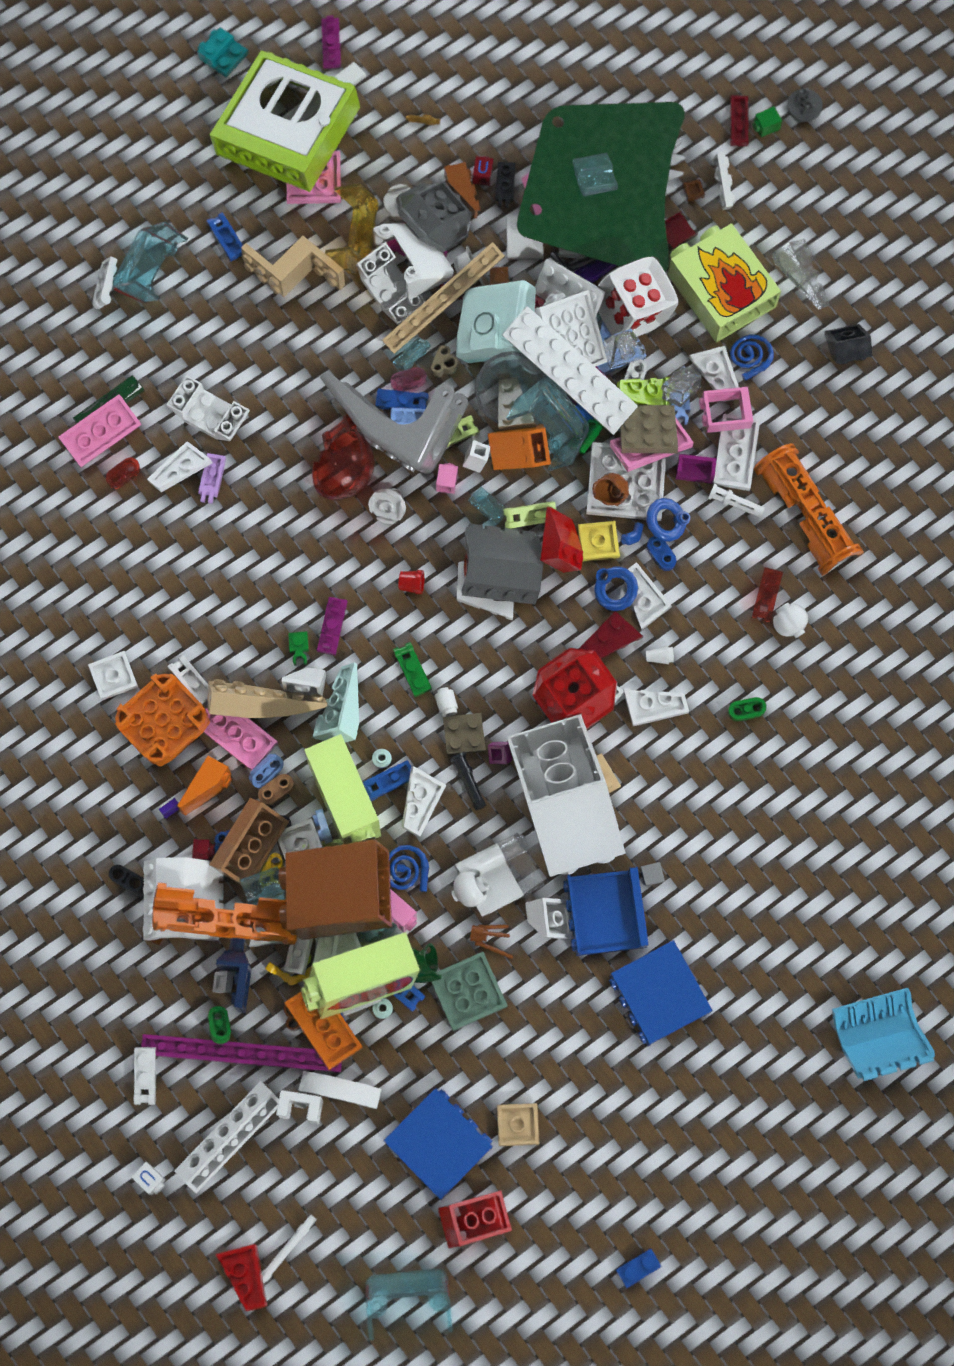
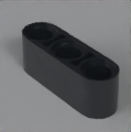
M122 865L112 866L109 870V877L113 883L144 900V877ZM123 871V877L115 879L114 875L116 872ZM139 880L140 886L136 889L131 888L132 882Z

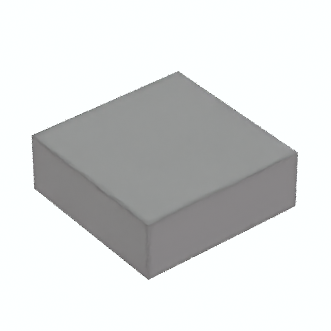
M660 862L641 866L645 886L665 882Z

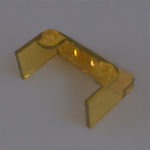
M360 183L335 187V191L353 207L348 247L325 250V254L349 275L359 274L356 264L371 253L374 235L373 228H375L377 209L379 207L378 200Z

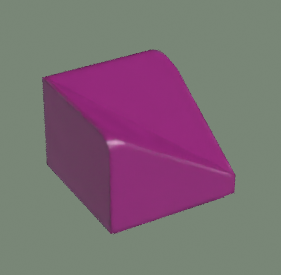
M492 742L488 744L489 764H508L513 760L508 742Z

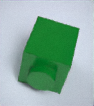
M774 106L755 114L752 124L755 132H758L760 137H764L780 130L782 119Z

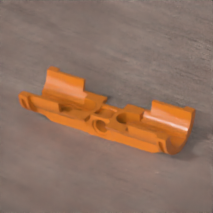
M793 443L786 444L762 458L753 469L757 476L762 475L774 495L779 492L788 508L797 504L806 519L801 521L799 525L810 540L807 547L820 565L818 570L823 576L842 560L851 555L857 554L859 556L864 551L859 544L853 543L830 507L826 508L825 503L818 494L820 492L796 455L799 451L795 448V445ZM788 468H794L797 471V474L795 476H790L787 474L786 470ZM799 483L801 486L805 485L804 491L803 489H798ZM819 515L825 517L824 522L823 520H818ZM827 530H835L837 536L835 538L828 537Z
M157 883L152 911L154 931H165L167 929L176 932L224 938L280 941L286 945H295L297 942V935L291 934L280 923L279 910L282 905H286V899L259 897L257 905L234 903V910L215 908V900L193 898L195 890L167 887L166 883ZM177 919H184L187 923L177 922ZM262 927L265 931H260L259 933L256 931V928Z

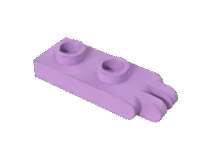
M207 453V457L213 463L203 470L199 494L201 495V502L205 503L206 496H209L208 503L212 504L214 497H218L226 456Z

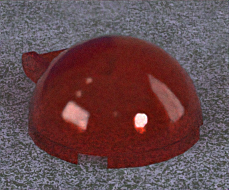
M346 414L341 422L330 431H325L322 434L325 449L321 451L318 462L313 461L312 479L315 490L321 497L329 500L349 499L362 492L370 482L375 466L374 454L369 442L357 431L355 423Z

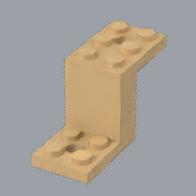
M304 236L274 265L247 243L241 247L244 267L249 272L253 271L262 283H267L277 295L280 294L285 297L312 269L319 276L323 275L332 287L336 286L341 290L345 286L343 268Z

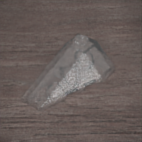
M632 329L613 334L603 342L610 369L645 357V347Z

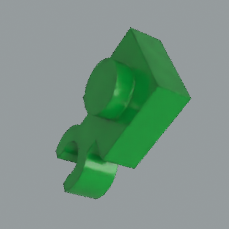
M308 632L288 633L290 653H295L292 658L294 666H297L296 661L298 658H302L304 665H307V657L304 652H309Z

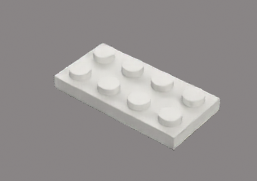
M551 259L545 260L535 285L536 294L545 300L551 294L564 293L568 297L581 291L589 290L595 316L606 294L604 290Z
M723 414L722 422L742 420L740 416ZM753 419L752 427L749 429L720 431L713 485L716 483L717 486L750 491L760 425L759 419Z

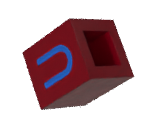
M476 156L472 184L490 186L494 164L493 158Z

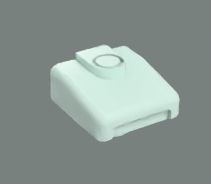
M521 280L473 287L466 290L457 332L456 357L467 363L524 356L502 334L526 306L535 312V287L527 281Z

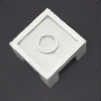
M281 1090L276 1114L279 1118H290L292 1104H294V1107L304 1109L309 1106L307 1119L310 1123L319 1125L323 1106L322 1097Z

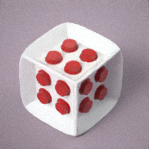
M654 257L642 258L619 267L606 275L598 285V288L606 292L598 312L610 334L617 342L633 339L659 327L669 319L678 305L675 290L665 271Z

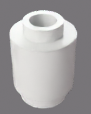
M448 687L439 689L438 693L435 694L439 713L443 717L457 714L458 706L453 690H449Z

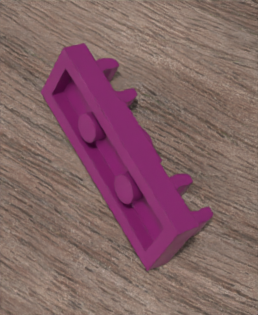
M326 16V19H321L323 68H341L339 18Z
M329 597L317 652L336 656L348 600Z

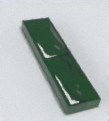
M132 375L78 413L73 419L76 423H79L118 394L127 404L141 394L144 388Z

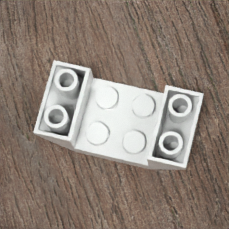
M384 242L356 265L362 282L381 310L399 325L426 301L421 294L408 299L404 276L393 261L396 258L387 243Z
M187 375L166 404L169 409L187 424L217 440L231 441L250 412L249 409L235 401L229 404L205 391L202 383Z

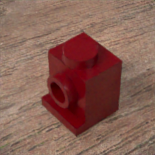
M193 839L192 858L211 861L215 856L216 844H211L210 840Z

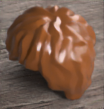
M615 473L604 475L592 487L594 498L605 505L619 506L629 495L628 481Z

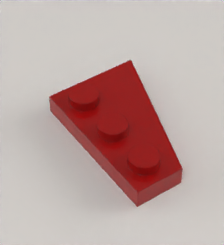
M251 1244L215 1254L221 1262L227 1277L230 1279L244 1309L249 1312L267 1307L257 1245Z

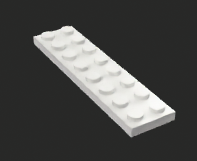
M528 306L521 311L502 334L506 340L611 434L614 435L638 407Z

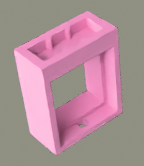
M748 387L703 392L702 398L699 399L700 409L704 411L702 425L703 427L706 426L707 433L749 429L752 427L753 416ZM739 399L742 420L712 423L709 402Z
M391 890L392 923L403 933L407 930L410 932L417 924V912Z

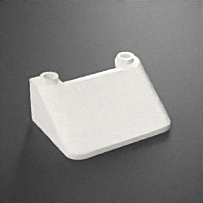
M407 223L381 224L373 228L374 244L376 247L384 242L396 239L412 265L404 272L408 299L437 287L453 277V268L444 254L437 250L436 247L421 241Z

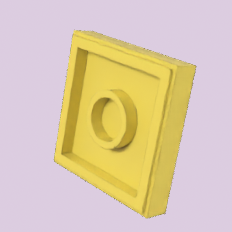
M615 521L578 524L579 541L583 550V562L620 558Z

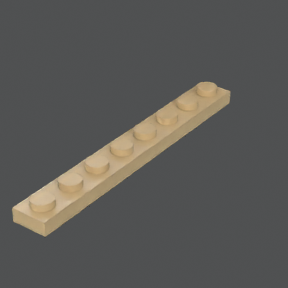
M492 242L382 341L396 354L466 290L500 262L505 255Z

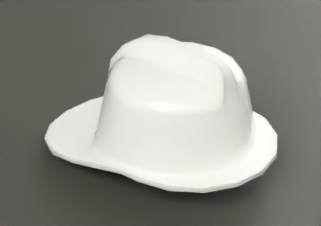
M466 246V251L458 255L453 261L457 273L473 260L468 246Z

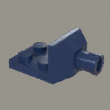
M230 938L228 951H224L216 960V965L219 970L236 972L234 984H236L237 990L232 994L231 1003L237 1012L246 1013L252 972L247 955L244 953L246 939Z

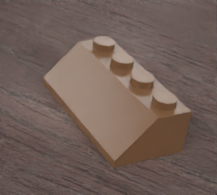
M250 798L209 865L226 877L249 888L289 821L263 802Z

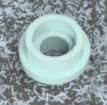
M378 749L372 756L373 764L378 768H386L392 760L390 752L386 749ZM384 755L386 758L384 761H380L378 757Z
M382 998L381 1002L373 1005V1013L380 1019L388 1018L392 1014L393 1006L387 999ZM381 1005H385L387 1009L386 1011L381 1012L379 1011V1007Z

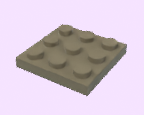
M637 405L638 407L620 427L621 453L677 454L678 440L675 406Z

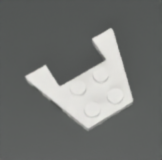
M468 560L458 562L457 601L513 620L514 602L462 596L461 590L466 578Z

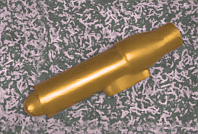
M430 115L406 116L408 122L427 125H440L441 119H436Z

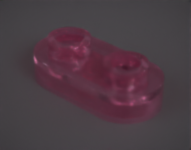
M420 367L397 372L391 377V387L396 391H407L421 387L426 383L427 375L425 370ZM420 377L421 379L417 381L414 378ZM398 382L403 383L401 386L397 385Z

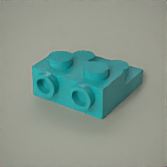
M221 27L217 30L213 29L209 34L207 42L203 41L198 46L199 59L226 78L249 54L247 48L236 42L234 36Z

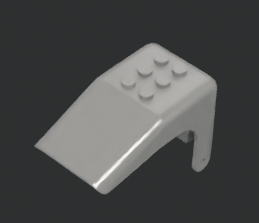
M324 372L320 376L323 383L364 437L371 441L370 445L382 452L385 450V454L397 462L399 460L402 461L401 465L412 472L418 470L424 474H430L435 471L468 406V399L464 394H455L454 388L451 385L442 384L436 389L419 419L410 424H397L349 383L341 382L329 372ZM447 390L448 395L444 397L442 393ZM461 400V405L458 406L456 401Z

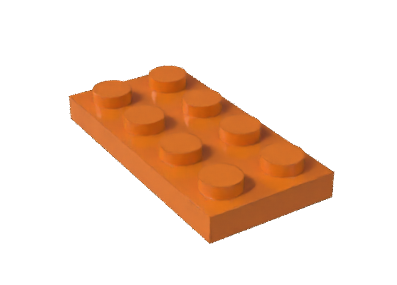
M301 992L284 1002V1005L328 1070L362 1049L363 1046L340 1013L321 1019L317 1009L307 1010Z

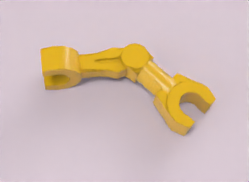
M269 962L265 969L274 975L276 974L289 985H295L302 982L303 979L309 978L312 966L306 969L305 975L298 974L294 976L285 973L272 962Z

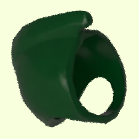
M429 943L425 945L421 952L411 947L420 970L415 983L440 980L442 976L437 974L438 955L435 946ZM430 947V953L426 954L427 948Z

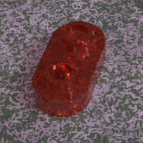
M132 457L121 461L107 472V484L114 489L121 488L139 474V462ZM134 467V470L129 471L128 468ZM115 478H119L118 482H113Z

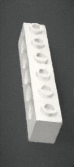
M260 1081L174 1172L186 1185L197 1193L277 1110L279 1098Z

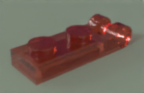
M764 568L752 618L757 619L759 617L763 618L764 621H771L783 575L782 571ZM760 606L768 607L767 612L760 610Z

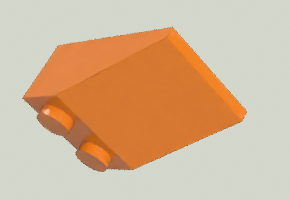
M210 756L206 757L177 805L184 816L220 794L224 788L227 789L232 782V775L228 766Z

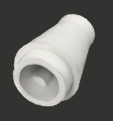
M664 646L646 651L647 662L662 664L674 662L673 647Z

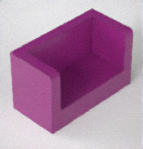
M679 454L676 479L712 484L715 477L717 458Z

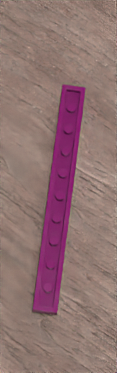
M143 1034L141 1047H156L157 1057L341 1073L342 1069L341 1062L328 1070L315 1049L238 1042L217 1044L212 1040Z

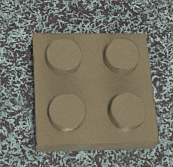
M481 713L443 717L447 756L457 755L462 752H466V754L486 752Z

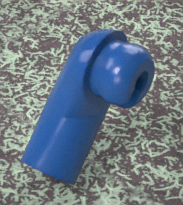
M636 522L633 532L621 536L622 544L632 545L639 542L644 525Z

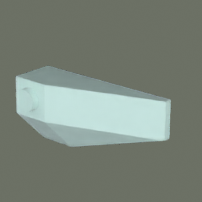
M355 662L340 668L332 686L334 691L331 697L326 699L327 707L323 715H319L316 720L313 738L326 741L341 734L345 743L356 739L359 726L358 674Z

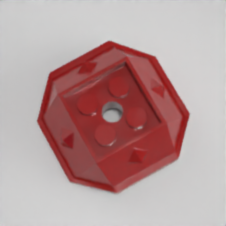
M568 648L538 670L532 696L551 723L581 714L585 727L588 729L614 710L618 682L595 651ZM573 684L579 685L576 693H570V687Z

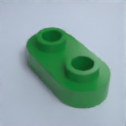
M759 697L739 700L729 706L728 715L733 721L759 718L764 715L767 706L765 701ZM753 706H758L759 711H754ZM734 710H739L741 714L736 715Z
M214 1006L208 1012L210 1037L213 1042L224 1044L229 1041L231 1035L228 1011L222 1006Z

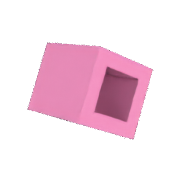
M451 463L439 464L436 482L437 492L455 494L458 466Z

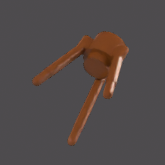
M478 924V926H472L470 941H474L475 946L484 947L504 957L513 959V955L483 943V941H487V936L509 938L510 934L487 930L508 928L509 925Z

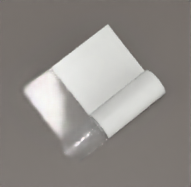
M515 833L455 864L458 874L465 871H475L479 875H484L489 884L487 897L482 904L476 906L482 917L545 886L526 852L525 846L528 843L523 834Z

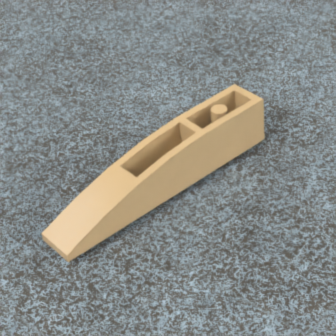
M215 679L208 682L207 709L209 714L272 718L296 715L327 707L326 699L318 694L305 695L298 692L244 685L240 681L225 683L224 680Z

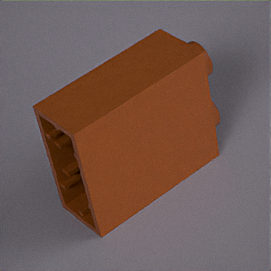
M376 839L285 853L286 867L279 869V883L282 890L286 891V905H282L279 910L280 923L284 929H287L293 935H297L301 940L392 928L389 850Z

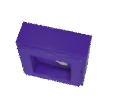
M173 798L165 802L159 808V811L164 818H168L179 810L177 806L179 803Z

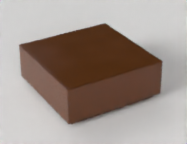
M700 179L683 183L682 187L687 202L705 198V192Z

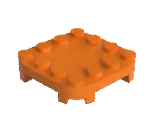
M171 673L154 674L151 676L152 680L126 704H120L117 707L115 724L120 732L146 760L160 767L175 759L210 724V719L204 706Z

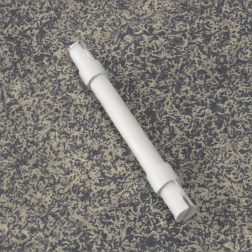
M311 1214L298 1227L296 1233L268 1267L262 1271L263 1284L271 1278L272 1273L301 1238L308 1233L315 1221H317Z

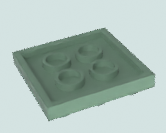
M484 952L438 971L437 974H440L442 978L431 982L453 1031L508 1007Z

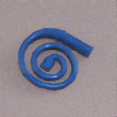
M750 334L739 338L732 345L730 356L734 364L741 368L756 366L742 374L743 380L746 381L765 371L773 361L774 351L766 338ZM752 338L764 342L768 348V358L756 366L763 357V350L758 343L754 341L743 342L744 340ZM743 342L737 349V356L740 360L747 362L753 359L754 351L750 345L755 346L759 351L757 360L750 364H743L737 361L734 351L738 344ZM743 348L749 357L745 358L741 355Z
M401 845L393 849L389 853V862L391 857L400 850H410L419 856L422 868L419 891L427 892L429 862L425 853L419 848L410 845ZM402 855L395 858L391 863L390 873L393 879L398 882H405L410 879L411 869L404 864H397V872L407 871V875L404 878H399L396 875L395 865L400 860L410 861L414 866L415 874L411 882L406 885H397L390 878V885L398 890L412 887L419 875V866L416 861L410 856Z

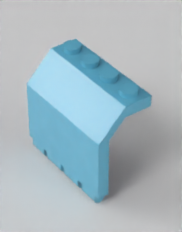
M908 988L832 1009L834 1026L842 1051L858 1079L862 1078L863 1081L877 1078V1073L884 1076L897 1072L898 1067L902 1071L917 1066L916 1062L922 1065L934 1061V1049L917 1023L912 1008L911 992Z

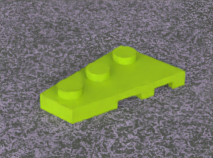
M665 377L664 379L650 378L649 380L627 379L617 382V387L636 405H669L671 377Z

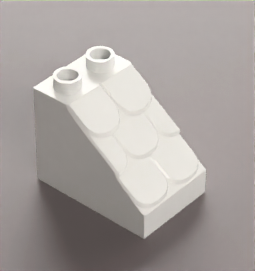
M581 714L507 737L550 877L558 874L569 875L578 868L594 863H608L616 856L626 854L607 784Z

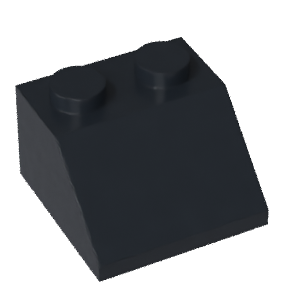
M860 324L824 331L831 358L837 364L843 365L849 363V361H863L868 357H872L871 335Z

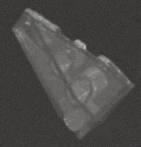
M805 239L789 242L772 252L775 265L818 309L829 306L824 288L818 283L817 276H819L818 270L813 268L812 261H814V258Z

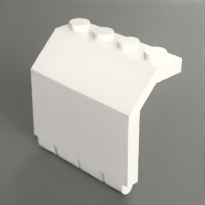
M186 857L155 858L144 861V940L151 941L160 938L179 937L217 941L219 938H222L204 934L176 932L167 929L165 931H154L152 926L153 901L157 883H166L167 887L195 890L193 898L215 900V908L224 909V904L219 903V901L224 900V884L219 883V881H223V874L209 865L211 861ZM177 919V922L187 923L184 919Z

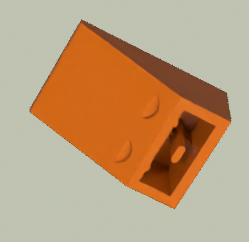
M537 424L536 427L487 433L489 446H491L490 453L493 470L533 468L551 464L546 429L543 424Z

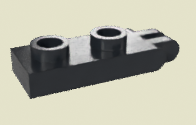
M498 162L495 201H499L498 208H502V201H506L505 208H509V202H513L516 163Z

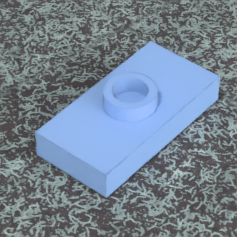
M391 407L390 419L397 424H410L419 419L425 409Z

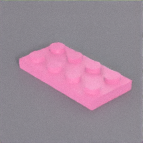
M118 394L58 438L80 468H82L142 424L120 394Z
M676 418L679 453L692 448L693 441ZM620 437L610 441V447L627 472L673 455L670 453H621Z
M206 708L210 724L203 733L252 771L277 745L278 742L249 718L209 714Z

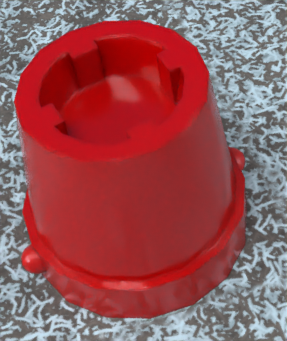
M424 570L401 571L398 582L399 590L423 594L425 584Z

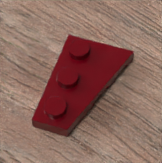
M615 611L578 649L593 650L600 659H603L611 653L642 639L643 635Z

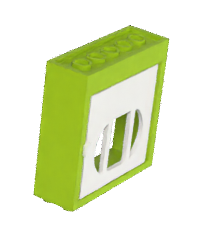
M261 50L210 133L215 152L220 157L311 192L360 108L356 87L349 82L340 81L334 76H327L318 70L309 69L303 64H296L287 58H280L271 52L267 53ZM275 80H282L266 108L262 109L260 95L263 89ZM288 83L308 90L292 120H287L271 113ZM314 94H319L321 106L318 112L311 119L298 123Z

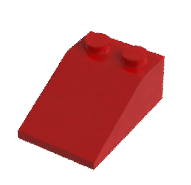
M547 507L540 561L563 573L579 571L582 569L583 550L573 519L551 507Z
M501 1190L438 1208L448 1249L512 1231Z

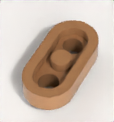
M287 774L277 776L260 788L258 792L259 800L267 806L273 805L293 790V779ZM281 781H287L286 786L280 785ZM271 792L270 797H265L264 794Z

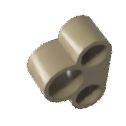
M446 345L439 347L432 362L431 374L435 378H440L443 374L451 375L457 371V359L451 355L450 348ZM453 362L454 366L447 367L445 366V363Z

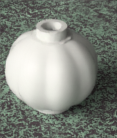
M786 603L776 610L777 615L773 619V625L780 635L797 638L805 633L804 628L808 623V614L802 606L797 604L790 606L789 603Z
M462 872L454 880L452 896L456 902L460 901L464 906L475 907L485 901L487 890L489 889L488 881L484 875H479L478 872Z

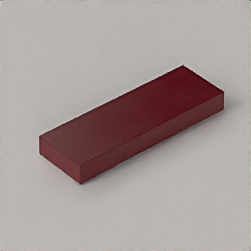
M731 95L730 146H748V96Z

